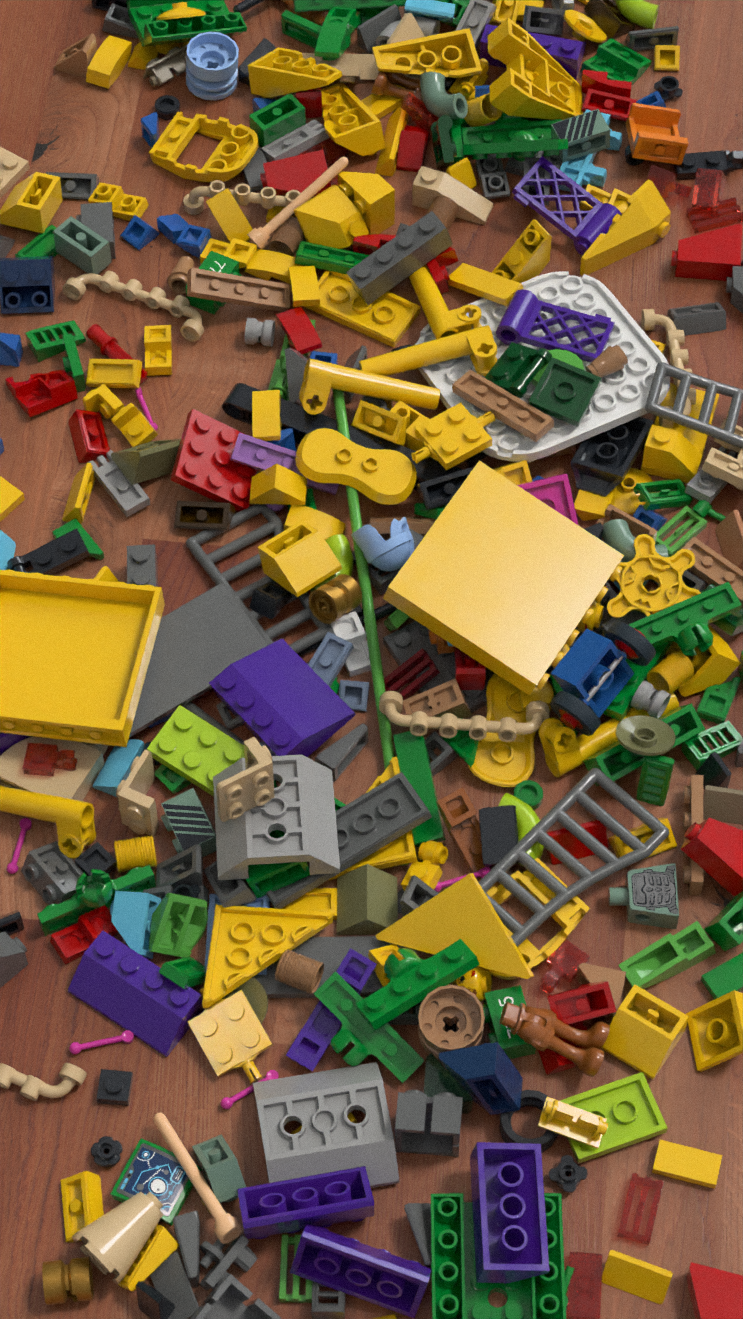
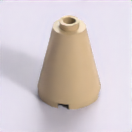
M139 1192L76 1232L72 1239L74 1242L81 1239L84 1243L80 1247L81 1251L87 1257H90L91 1262L105 1275L108 1272L114 1273L116 1276L112 1281L119 1284L163 1216L160 1211L163 1205L151 1192L147 1195Z

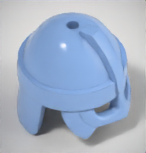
M406 517L401 518L400 521L395 518L392 520L390 526L391 538L386 541L374 527L368 524L351 534L363 552L368 564L371 563L382 571L391 572L400 569L414 552V539L409 530Z

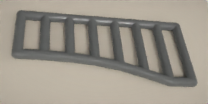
M659 362L655 369L645 410L653 415L743 449V437L734 434L743 400V389L690 373L664 362ZM665 375L680 380L673 410L657 404ZM690 385L706 389L698 419L683 414ZM716 393L732 397L724 429L708 424Z
M254 504L234 514L229 530L260 513L268 523L209 554H206L200 545L226 531L204 530L186 540L187 548L216 586L224 582L268 645L274 643L272 639L309 619L313 620L318 629L289 645L296 653L323 640L327 632L336 635L329 624L319 621L311 612L308 603L310 596L308 591L299 597L292 594L290 600L286 603L287 605L299 598L305 608L304 610L267 630L262 628L257 620L264 616L253 610L249 611L242 601L250 598L253 595V591L268 582L276 584L277 582L265 576L237 592L228 583L262 565L259 554L223 573H220L214 563L273 532L276 536L284 531L282 521L266 504Z
M592 768L479 881V884L504 926L513 933L511 938L518 948L529 935L572 898L600 880L648 857L668 837L669 829L601 770ZM595 782L655 832L645 843L641 842L585 793ZM575 802H578L633 851L617 858L565 812ZM556 821L559 822L606 864L591 872L549 836L546 831ZM538 841L580 879L566 888L527 854L526 851ZM517 861L556 894L547 904H541L506 873ZM497 881L534 913L523 925L486 893Z

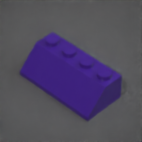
M486 24L480 41V59H486L489 65L506 68L503 62L494 59L488 53L487 36L498 26ZM528 32L575 80L577 79L587 42Z
M102 931L84 952L68 988L69 993L123 1029L130 1030L135 1037L165 1057H168L190 1029L187 1021L204 1011L202 995L191 987L183 989L159 973L160 967L105 931Z
M477 1142L470 1155L476 1283H511L548 1273L549 1257L541 1144Z
M365 1166L237 1189L244 1234L247 1239H263L269 1235L285 1232L296 1233L304 1229L307 1223L314 1226L329 1227L335 1223L357 1222L374 1216V1199Z
M307 1223L301 1235L290 1273L415 1318L430 1278L431 1268L422 1266L419 1262L395 1256L387 1250L365 1245L354 1238H346L330 1232L324 1227Z

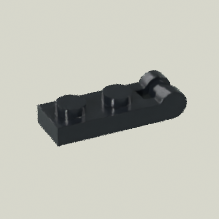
M76 528L23 556L11 558L7 565L9 570L15 572L52 575L90 556V553ZM33 566V570L26 572V568Z

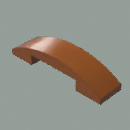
M462 787L436 801L455 846L470 872L474 873L487 866H484L482 859L480 823L475 816L477 811ZM510 870L506 872L508 875H512ZM478 877L476 879L479 882L482 878ZM497 881L492 887H497L500 883ZM512 894L506 901L510 900L515 896Z

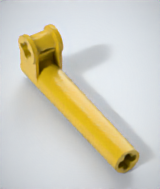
M426 264L409 276L436 339L482 327L479 322L482 316L481 309L478 306L470 304L448 310Z
M489 325L364 359L359 361V367L362 371L390 376L469 355L477 374L486 376L498 361L496 358L497 345Z
M310 358L305 365L303 381L299 392V399L304 410L312 415L319 414L325 409L331 388L394 402L400 400L408 405L432 410L437 408L440 399V389ZM316 395L318 400L313 399L312 403H309L308 399H312Z
M674 693L671 694L670 701L661 716L679 707L678 699ZM631 708L625 718L640 715L649 716V714L643 709ZM612 718L601 724L591 736L582 734L576 738L575 732L569 727H563V724L558 719H546L542 722L538 732L549 770L558 778L584 763L583 760L617 742L616 728L621 721Z
M0 786V811L56 823L58 846L65 856L69 858L79 857L83 852V848L91 845L96 840L94 807L92 803Z

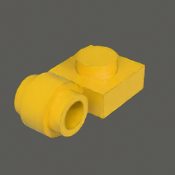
M431 840L420 845L418 856L423 862H412L401 883L404 891L411 876L418 877L432 889H435L442 875V870L438 865L444 864L448 857L446 846L441 842Z

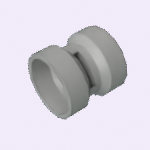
M247 318L245 344L254 345L255 343H262L263 346L272 347L275 336V320L260 322L256 318Z
M643 681L633 696L631 707L637 710L643 709L648 712L650 717L659 719L670 701L671 694L664 690L658 691L654 689L653 684Z

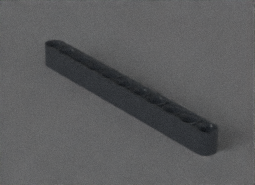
M243 383L235 384L222 404L223 411L234 419L252 425V392L261 390ZM281 398V430L292 428L295 443L300 444L305 435L316 429L327 428L338 431L335 419L320 413L316 415L309 414L302 406ZM348 425L352 442L370 449L395 450L407 456L416 467L417 477L413 488L416 491V485L463 470L455 466L445 470L439 461L432 457H428L416 464L411 457V453L416 452L415 450Z

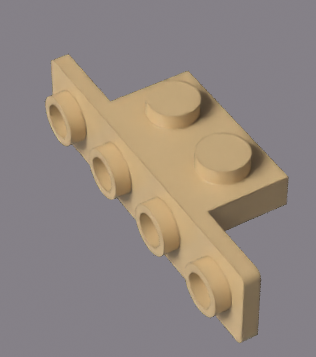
M302 53L305 59L309 57L314 58L317 65L327 64L342 71V77L337 79L340 80V83H355V80H376L379 73L373 54H342L337 60L326 61L322 57L315 56V53Z

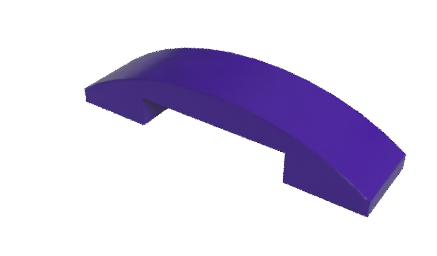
M350 948L336 972L360 995L377 964ZM320 1000L286 1054L288 1058L312 1072L329 1047L331 1039L342 1025L341 1021Z

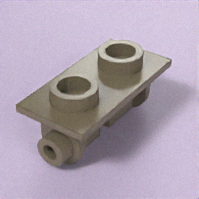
M187 45L181 48L178 46L174 47L165 57L161 59L154 58L146 64L143 78L149 77L150 84L153 87L156 85L159 87L174 78L170 71L171 69H173L177 76L186 72Z

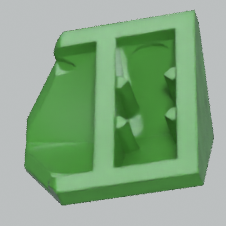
M167 893L152 913L149 950L182 958L189 957L192 953L191 950L202 938L208 922L207 902L203 899Z

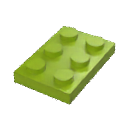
M181 705L177 707L147 748L148 751L152 752V758L213 797V777L241 758H245L244 745Z
M643 1072L560 1100L563 1103L607 1119L608 1128L605 1135L601 1137L598 1149L567 1137L578 1164L667 1133V1125Z

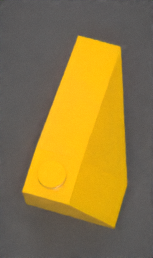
M470 28L372 47L377 69L382 72L417 75L425 72H437L445 77L452 78L482 73Z
M280 47L247 65L251 94L260 95L262 98H274L289 93L327 86L342 77V71L327 64L317 65L312 57L305 59L299 51Z
M338 83L321 89L325 132L335 143L361 156L373 155L377 151L386 148L381 121L344 83Z
M648 179L627 200L630 206L622 215L617 213L614 216L608 233H601L581 257L580 275H589L653 245L660 237L663 238L667 235L671 227L669 224L671 212L651 180Z
M710 624L708 627L714 636L712 645L702 653L696 646L694 650L697 655L687 656L693 664L694 675L678 688V691L684 697L706 690L710 686L722 684L741 663L729 645ZM673 641L665 655L669 656L672 652L676 651L682 653L678 644Z

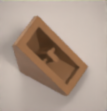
M91 33L64 49L54 68L57 71L86 78L87 68L97 51L96 36Z
M587 963L578 965L576 979L580 985L602 981L609 982L615 1007L618 1010L626 972ZM616 1012L603 1015L609 1025Z

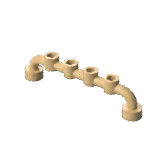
M215 180L210 183L209 187L199 186L194 188L183 199L184 210L191 215L200 214L204 210L203 197L212 198L225 190V184L220 180ZM244 183L238 184L235 190L229 189L239 205L245 206L249 203H258L266 209H271L275 206L286 207L301 194L297 190H290L286 193V196H278L272 187H264L260 193L251 192L250 186Z
M106 271L103 276L87 273L77 278L71 277L63 286L64 294L72 300H79L86 291V284H95L103 292L110 293L115 291L122 294L126 300L134 301L137 299L143 301L151 309H158L160 307L169 310L174 317L186 316L190 319L185 321L180 331L182 336L191 342H197L204 333L202 317L197 310L189 307L190 303L186 297L178 295L173 301L166 299V293L159 287L152 288L150 293L142 290V284L136 279H130L127 284L118 282L119 277L113 271Z
M642 309V330H654L655 325L663 326L666 330V344L670 350V364L692 373L691 368L684 369V365H688V350L680 349V346H684L685 343L684 330H677L674 322L669 317L655 314L654 309ZM673 378L674 385H676L678 391L680 380ZM695 388L689 389L683 411L684 415L689 416L691 405L696 404ZM664 406L673 410L672 406ZM659 417V425L661 427H673L674 422Z
M395 691L384 692L381 694L379 701V710L392 723L403 727H410L411 734L415 736H423L427 733L428 728L439 729L440 735L444 738H453L456 736L457 730L469 731V736L474 740L484 739L487 732L499 733V739L503 742L514 741L516 734L523 735L536 732L542 722L549 718L550 711L549 706L545 702H530L526 707L527 722L519 723L510 717L502 718L500 721H489L481 715H475L470 719H460L451 713L443 714L441 717H430L422 711H416L412 715L400 714L403 707V697Z
M0 1063V1087L9 1089L11 1083L22 1087L19 1093L33 1101H37L39 1095L53 1099L63 1097L71 1091L74 1085L81 1086L87 1075L83 1069L70 1063H64L59 1073L63 1081L58 1085L52 1086L37 1077L27 1076L6 1064Z

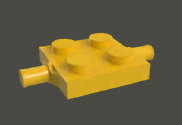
M460 402L416 426L415 435L421 440L424 447L411 453L413 461L418 464L420 461L432 457L439 461L445 470H448L492 446V438L483 427L495 421L494 414L488 411L476 418Z
M204 988L199 990L202 996L204 993ZM242 990L226 999H220L209 1008H206L201 1014L187 1021L218 1077L232 1069L243 1068L250 1083L256 1082L252 1072L256 1079L262 1078L253 1061L261 1052L270 1048L273 1044Z

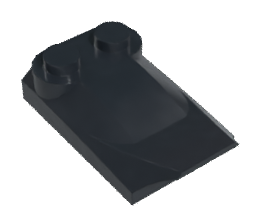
M638 417L582 441L571 460L576 488L606 497L624 480L638 454L644 449L654 421Z

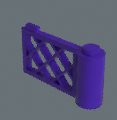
M543 156L512 191L517 202L525 208L527 205L572 239L576 251L582 256L601 233H608L614 216L617 213L622 215L615 206L601 203ZM543 167L550 173L551 179H539L538 169ZM535 185L537 195L527 194L522 190L523 186ZM541 185H552L554 195H542ZM558 185L567 186L570 189L571 195H560ZM544 201H555L557 211H549L545 208ZM561 201H572L574 211H563ZM578 201H586L593 208L590 211H580ZM564 217H575L577 227L574 230L565 223Z
M521 289L514 293L497 327L496 336L502 343L510 345L511 342L516 344L522 342L546 350H568L576 354L581 360L592 362L604 351L613 332L615 322H612L611 318L599 314L591 316L540 301L531 291ZM541 311L553 314L554 317L543 321L540 313ZM575 320L580 325L569 328L565 321ZM559 324L562 328L561 331L551 333L548 327ZM595 327L606 329L604 333L594 335L591 331ZM540 329L545 333V336L542 337L530 335L531 332ZM584 331L588 338L577 341L573 334ZM568 337L571 343L563 345L558 343L557 339ZM593 344L596 352L594 354L584 351L582 347Z

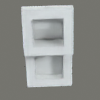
M356 611L345 614L332 622L330 626L336 636L352 643L354 649L344 663L349 676L353 677L370 671L371 666L366 632Z

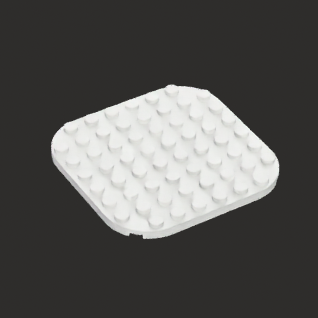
M568 271L546 273L522 282L523 289L531 291L540 301L591 316L599 314L611 318V321L615 322V326L605 349L608 346L618 345L624 351L628 363L624 365L623 370L602 377L601 385L579 427L550 416L554 419V427L537 442H534L495 418L494 422L483 427L492 438V446L482 452L505 461L518 462L526 460L527 462H533L647 414L645 404L656 366L659 362L667 364L668 362L662 352L610 290L593 277L583 274V277L570 276ZM483 298L470 304L476 305L481 309L482 316L479 322L482 326L489 325L497 345L496 358L498 360L509 346L502 343L496 336L497 327L507 306ZM541 311L540 313L543 321L554 317L553 314ZM575 320L565 321L569 328L580 325ZM429 323L420 332L421 336L415 345L436 339ZM559 324L548 327L551 333L562 330ZM599 327L591 329L594 335L604 333L606 330ZM540 329L531 332L530 335L542 337L545 336V333ZM584 331L573 334L577 341L588 338ZM568 337L557 339V342L563 345L571 343ZM522 342L519 343V345H523L536 350L539 349V347L532 346ZM593 344L582 347L584 351L594 354L596 352ZM469 355L418 368L432 388L440 389V400L447 409L461 402L469 413L476 418L486 413L453 393V383L470 369L476 372ZM582 360L584 371H586V367L591 362ZM665 375L658 405L664 400L669 391L670 376ZM530 382L527 386V392L519 399L528 403L536 387Z

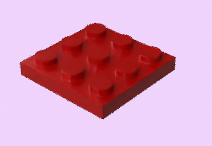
M195 409L188 413L171 481L216 502L231 503L235 507V511L240 512L249 507L252 477L257 475L258 469L230 460L240 431Z

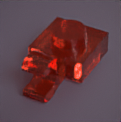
M656 165L651 166L646 181L648 179L651 180L662 197L669 198L670 193L673 192L689 198L692 187L675 182L676 173Z
M28 743L22 769L24 774L54 776L55 769L75 771L77 758H74V750L64 749L59 751L57 745Z
M565 939L547 959L546 966L550 970L541 979L543 984L540 986V989L551 995L562 978L571 983L577 976L578 965L582 963L588 964L590 956Z

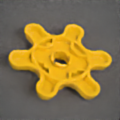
M638 535L634 540L635 557L629 562L619 563V566L623 569L615 581L620 585V593L608 602L607 611L610 616L616 619L622 618L628 612L634 610L650 616L701 594L699 590L686 586L682 580L683 573L695 563L694 553L688 549H681L671 557H662L656 552L655 541L650 535ZM649 579L655 580L659 587L648 592L643 586L644 581Z

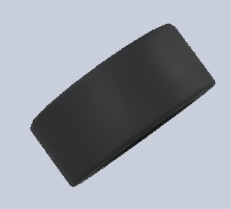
M524 1090L521 1093L520 1108L531 1106L542 1110L547 1095L540 1091ZM515 1111L501 1113L499 1129L505 1143L541 1144V1153H543L554 1144L558 1137L557 1133L546 1130L545 1134L541 1137L534 1139L523 1138L512 1129L511 1117Z

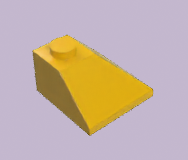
M337 185L329 187L294 209L304 236L309 243L342 249L352 245L354 237L369 234L360 210Z
M735 990L686 1013L689 1016L688 1026L697 1071L703 1072L743 1053V993Z

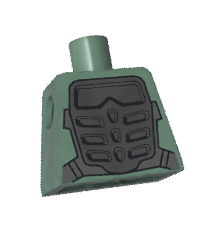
M676 863L628 871L625 887H609V906H626L627 921L630 923L677 929L679 904Z

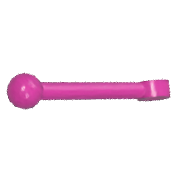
M135 388L136 397L139 399L146 419L157 431L158 426L151 418L141 388Z
M29 818L20 820L21 831L12 861L6 868L10 874H15L18 871L17 862L26 832L32 827Z
M484 867L473 874L476 878H483L491 869ZM466 875L443 882L438 881L434 890L440 892L442 888L453 885Z
M126 1030L120 1036L83 1044L73 1042L69 1050L72 1054H78L81 1050L117 1042L130 1044L134 1040V1034L130 1030Z
M270 1070L267 1072L266 1077L258 1082L278 1079V1072ZM253 1085L230 1098L224 1097L220 1102L221 1107L226 1110L230 1109L234 1102L254 1091Z

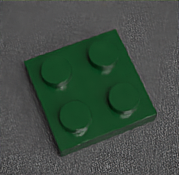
M551 357L528 404L545 414L579 427L601 385L602 378Z

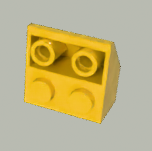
M344 171L338 174V187L360 210L369 232L368 235L380 234L395 224V189L379 174Z
M35 172L17 184L0 209V224L44 233L63 201L60 177Z
M304 520L299 521L258 546L264 574L296 597L306 593L311 588L342 570L340 562L320 531Z
M634 984L618 1008L610 1024L608 1037L601 1049L654 1080L684 1034L689 1016Z

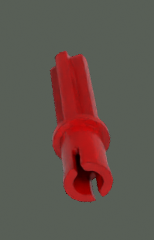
M98 324L92 325L87 330L86 337L100 348L102 355H107L110 359L134 360L117 344V339L110 337ZM143 368L141 370L140 384L147 380L148 375Z

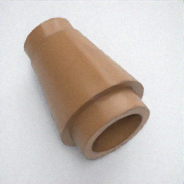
M182 256L168 276L169 287L177 294L186 293L187 272L191 267L194 268V261L188 256Z
M618 345L608 346L586 367V371L602 378L623 370L624 365L628 363V359Z

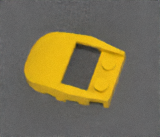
M178 111L149 151L153 163L183 179L210 183L215 180L224 182L239 174L250 162L258 149V136L250 127L242 124L232 125L227 118L219 117L218 120L207 119V115L196 114L191 119L184 117L183 112ZM196 132L221 140L202 169H198L197 166L191 164L185 166L176 161Z
M539 858L535 859L566 888L568 887ZM518 870L510 875L543 905L556 896L555 893L528 870L523 873ZM501 884L497 887H492L487 892L499 905L512 895ZM578 896L572 898L551 915L562 927V930L540 950L527 938L518 946V950L530 970L561 947L590 909ZM505 927L510 936H512L513 933L507 927ZM484 968L493 976L501 979L513 980L520 978Z

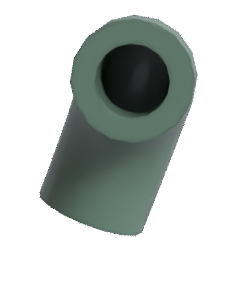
M425 72L420 75L421 99L431 114L438 118L447 115L452 120L466 117L468 105L465 97L461 93H446L445 76L443 74Z
M614 519L606 522L603 525L602 532L604 542L624 555L620 562L631 561L636 554L634 549L635 537L632 535L628 523L623 519ZM664 544L655 545L656 552L659 555L669 557L667 547Z

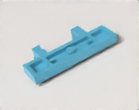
M601 113L607 125H609L610 115ZM610 129V148L607 149L619 151L622 144V133ZM597 152L562 162L559 169L581 187L583 184L588 185L589 183L593 186L603 187L607 178L606 169L592 164ZM558 185V189L570 192L567 186Z

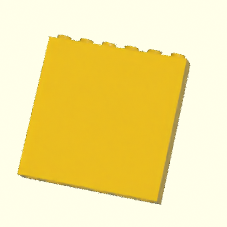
M479 461L390 583L383 599L530 696L535 688L541 690L549 679L550 675L546 671L550 665L555 668L565 655L561 651L565 643L569 646L572 645L580 633L575 628L580 622L585 625L594 612L590 608L594 601L597 603L601 602L608 591V588L604 585L608 580L614 582L623 569L619 566V563L624 555Z
M0 570V733L127 747L165 606L162 587Z

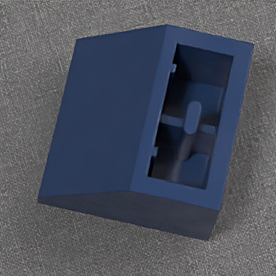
M53 256L0 258L1 314L54 312L55 274Z
M498 1042L439 1053L440 1061L464 1094L490 1115L520 1110L523 1078Z

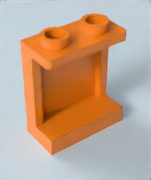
M632 103L626 121L632 158L682 165L689 143L687 138L680 137L678 122L681 116L680 110Z

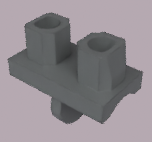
M241 1235L232 1241L224 1253L221 1250L226 1244H222L219 1239L213 1245L204 1241L200 1249L205 1256L199 1264L205 1269L208 1268L212 1261L215 1264L199 1285L205 1290L214 1289L222 1278L229 1275L226 1270L232 1263L244 1273L247 1272L258 1259L252 1250L246 1246L249 1240Z

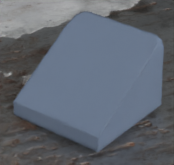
M340 680L339 697L352 710L367 711L370 682Z

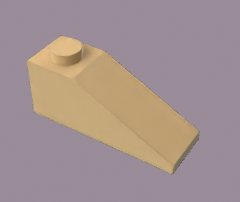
M421 166L413 182L412 205L429 209L435 197L447 196L453 199L459 207L457 218L482 225L486 224L492 211L493 203L449 174Z

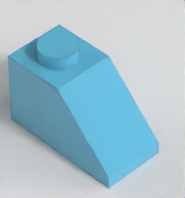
M115 891V897L110 906L111 922L132 950L145 958L153 959L154 952L149 950L152 913L161 902V898L149 893Z

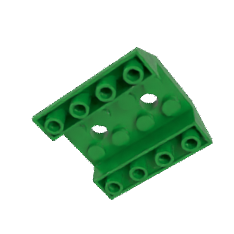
M126 0L129 18L143 47L189 42L198 34L206 32H219L233 37L247 31V26L240 12H229L224 0ZM187 2V7L206 12V15L156 20V17L173 9L172 3Z
M463 1193L431 1194L432 1319H566L561 1193H544L549 1272L511 1283H476L472 1202H464ZM499 1292L506 1297L507 1302L502 1307H494L489 1303L488 1297L492 1293Z

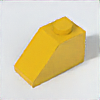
M652 424L644 447L642 465L693 478L698 472L703 454L679 431Z

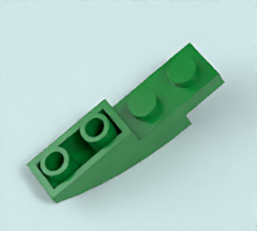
M332 7L321 27L315 47V56L322 57L326 61L337 60L350 46L351 34L362 22V12L356 11V8Z

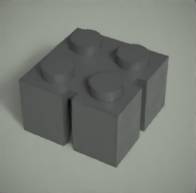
M407 1090L405 1093L398 1092L395 1151L458 1157L463 1097H456L455 1094L448 1092L438 1093L433 1097H427V1094L419 1090Z
M229 1274L220 1280L205 1299V1304L200 1306L190 1319H281V1317L259 1298L249 1302L247 1306L244 1305L242 1302L248 1300L253 1293L233 1275Z

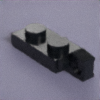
M728 150L685 153L682 165L674 164L677 180L727 176L729 172L743 169V151L730 152Z

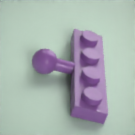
M239 432L230 458L231 461L261 471L277 463L304 476L296 466V451ZM307 478L308 487L332 495L336 494L339 484L318 483ZM266 504L273 511H280L285 507V505Z

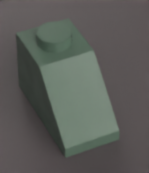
M222 1134L192 1146L205 1180L220 1203L231 1202L239 1198L237 1189L245 1188L246 1184L238 1161Z

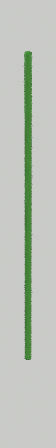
M332 389L338 432L350 440L344 392ZM345 485L352 533L362 527L358 491L353 487ZM353 539L359 586L362 591L364 623L384 767L386 770L390 764L389 761L392 757H395L390 720L379 710L380 696L386 690L368 562Z

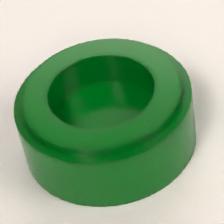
M525 780L516 785L514 796L530 805L533 810H536L542 804L543 789L537 782Z

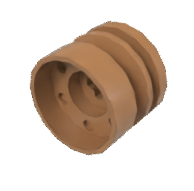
M455 985L438 987L430 992L421 1003L418 1014L419 1041L426 1053L440 1061V1052L479 1046L482 1040L485 1021L481 1002L471 991ZM445 1024L449 1026L456 1024V1032L452 1030L445 1032Z

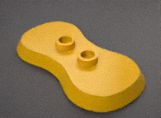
M321 428L309 432L301 440L296 452V466L306 478L318 483H335L353 487L369 499L380 504L394 505L405 501L413 491L416 483V467L404 454L395 450L370 449L360 446L333 429Z
M494 673L488 682L486 690V719L489 721H500L502 718L510 717L515 719L516 722L526 723V711H522L517 687ZM547 680V684H548V688H549V692H550V696H551V700H552V699L554 698V692H553V689H552L551 684H550L549 681ZM487 732L486 737L479 740L474 764L471 767L469 766L471 772L487 783L501 787H516L517 784L527 780L534 770V737L536 732L523 735L516 734V739L512 742L501 741L498 736L499 733Z

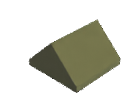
M181 439L155 440L110 454L112 460L133 485L172 473Z
M366 864L337 878V935H377L398 921L397 877Z

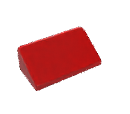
M588 88L581 111L599 109L600 113L609 114L610 118L626 122L632 103H637V100Z
M76 409L68 424L78 462L96 461L97 457L101 455L107 458L106 453L110 451L101 414L99 412Z
M594 820L579 824L608 849L606 827L600 821ZM565 828L547 833L576 859L595 855ZM546 849L552 865L562 863Z

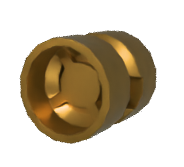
M340 574L311 592L308 602L309 607L319 621L331 624L361 604L362 591L358 583L351 576Z
M90 1257L72 1258L69 1264H65L62 1260L43 1262L42 1276L46 1305L62 1304L70 1297L74 1302L93 1300V1275Z

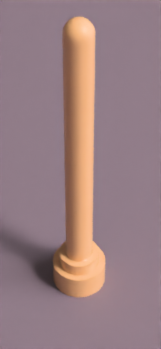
M346 157L338 159L263 228L260 226L258 229L254 228L247 235L259 249H263L268 245V240L271 238L270 235L294 214V209L310 200L348 165V159Z
M157 1113L153 1119L154 1123L215 1219V1234L222 1244L232 1242L242 1234L244 1230L237 1217L232 1216L230 1213L226 1214L163 1113Z

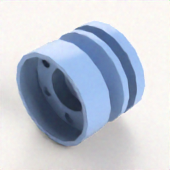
M219 32L201 33L190 40L187 45L186 85L195 96L205 100H219L228 97L234 92L237 87L239 48L234 40Z

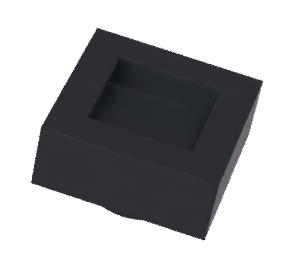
M98 842L94 843L74 860L87 877L91 876L90 870L92 869L102 870L109 874L117 867L116 860Z
M101 1069L96 1098L97 1103L129 1106L133 1073Z

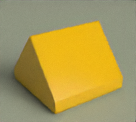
M140 42L134 47L128 67L145 70L146 64L152 59L157 58L158 50L154 46L143 47Z

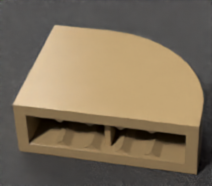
M30 737L14 744L0 756V786L82 801L104 766L103 754L98 747L90 743L84 744L77 741Z

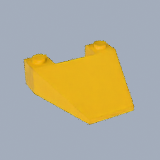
M507 18L487 36L488 53L494 59L503 62L507 68V71L489 86L490 103L495 109L503 111L508 116L565 120L583 114V111H581L583 106L581 85L526 30Z

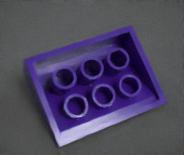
M283 639L230 664L209 682L217 697L268 748L273 756L304 755L308 757L356 715Z

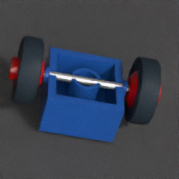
M616 621L606 632V638L586 629L551 672L554 679L563 689L551 700V708L567 727L575 729L584 735L591 736L600 726L599 717L634 675V672L625 660L629 659L640 666H647L656 655L655 648L640 631L620 621Z

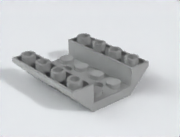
M304 755L272 756L274 780L281 783L279 787L274 788L275 797L265 805L256 806L244 812L240 817L226 822H222L218 817L216 786L221 781L246 770L245 758H241L213 777L218 880L248 879V865L309 861L310 875L340 873L331 769ZM274 830H280L285 833L281 838H273L269 834Z
M377 1062L253 1083L269 1183L362 1166L366 1167L371 1188L400 1183L391 1121L383 1079ZM353 1110H360L366 1117L361 1123H353L348 1119V1114ZM289 1121H298L302 1125V1129L297 1134H289L284 1130V1126Z

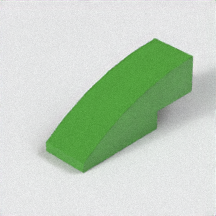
M696 921L675 935L667 934L618 966L621 971L626 972L625 977L632 987L635 984L644 989L669 979L716 953L715 946L699 922Z

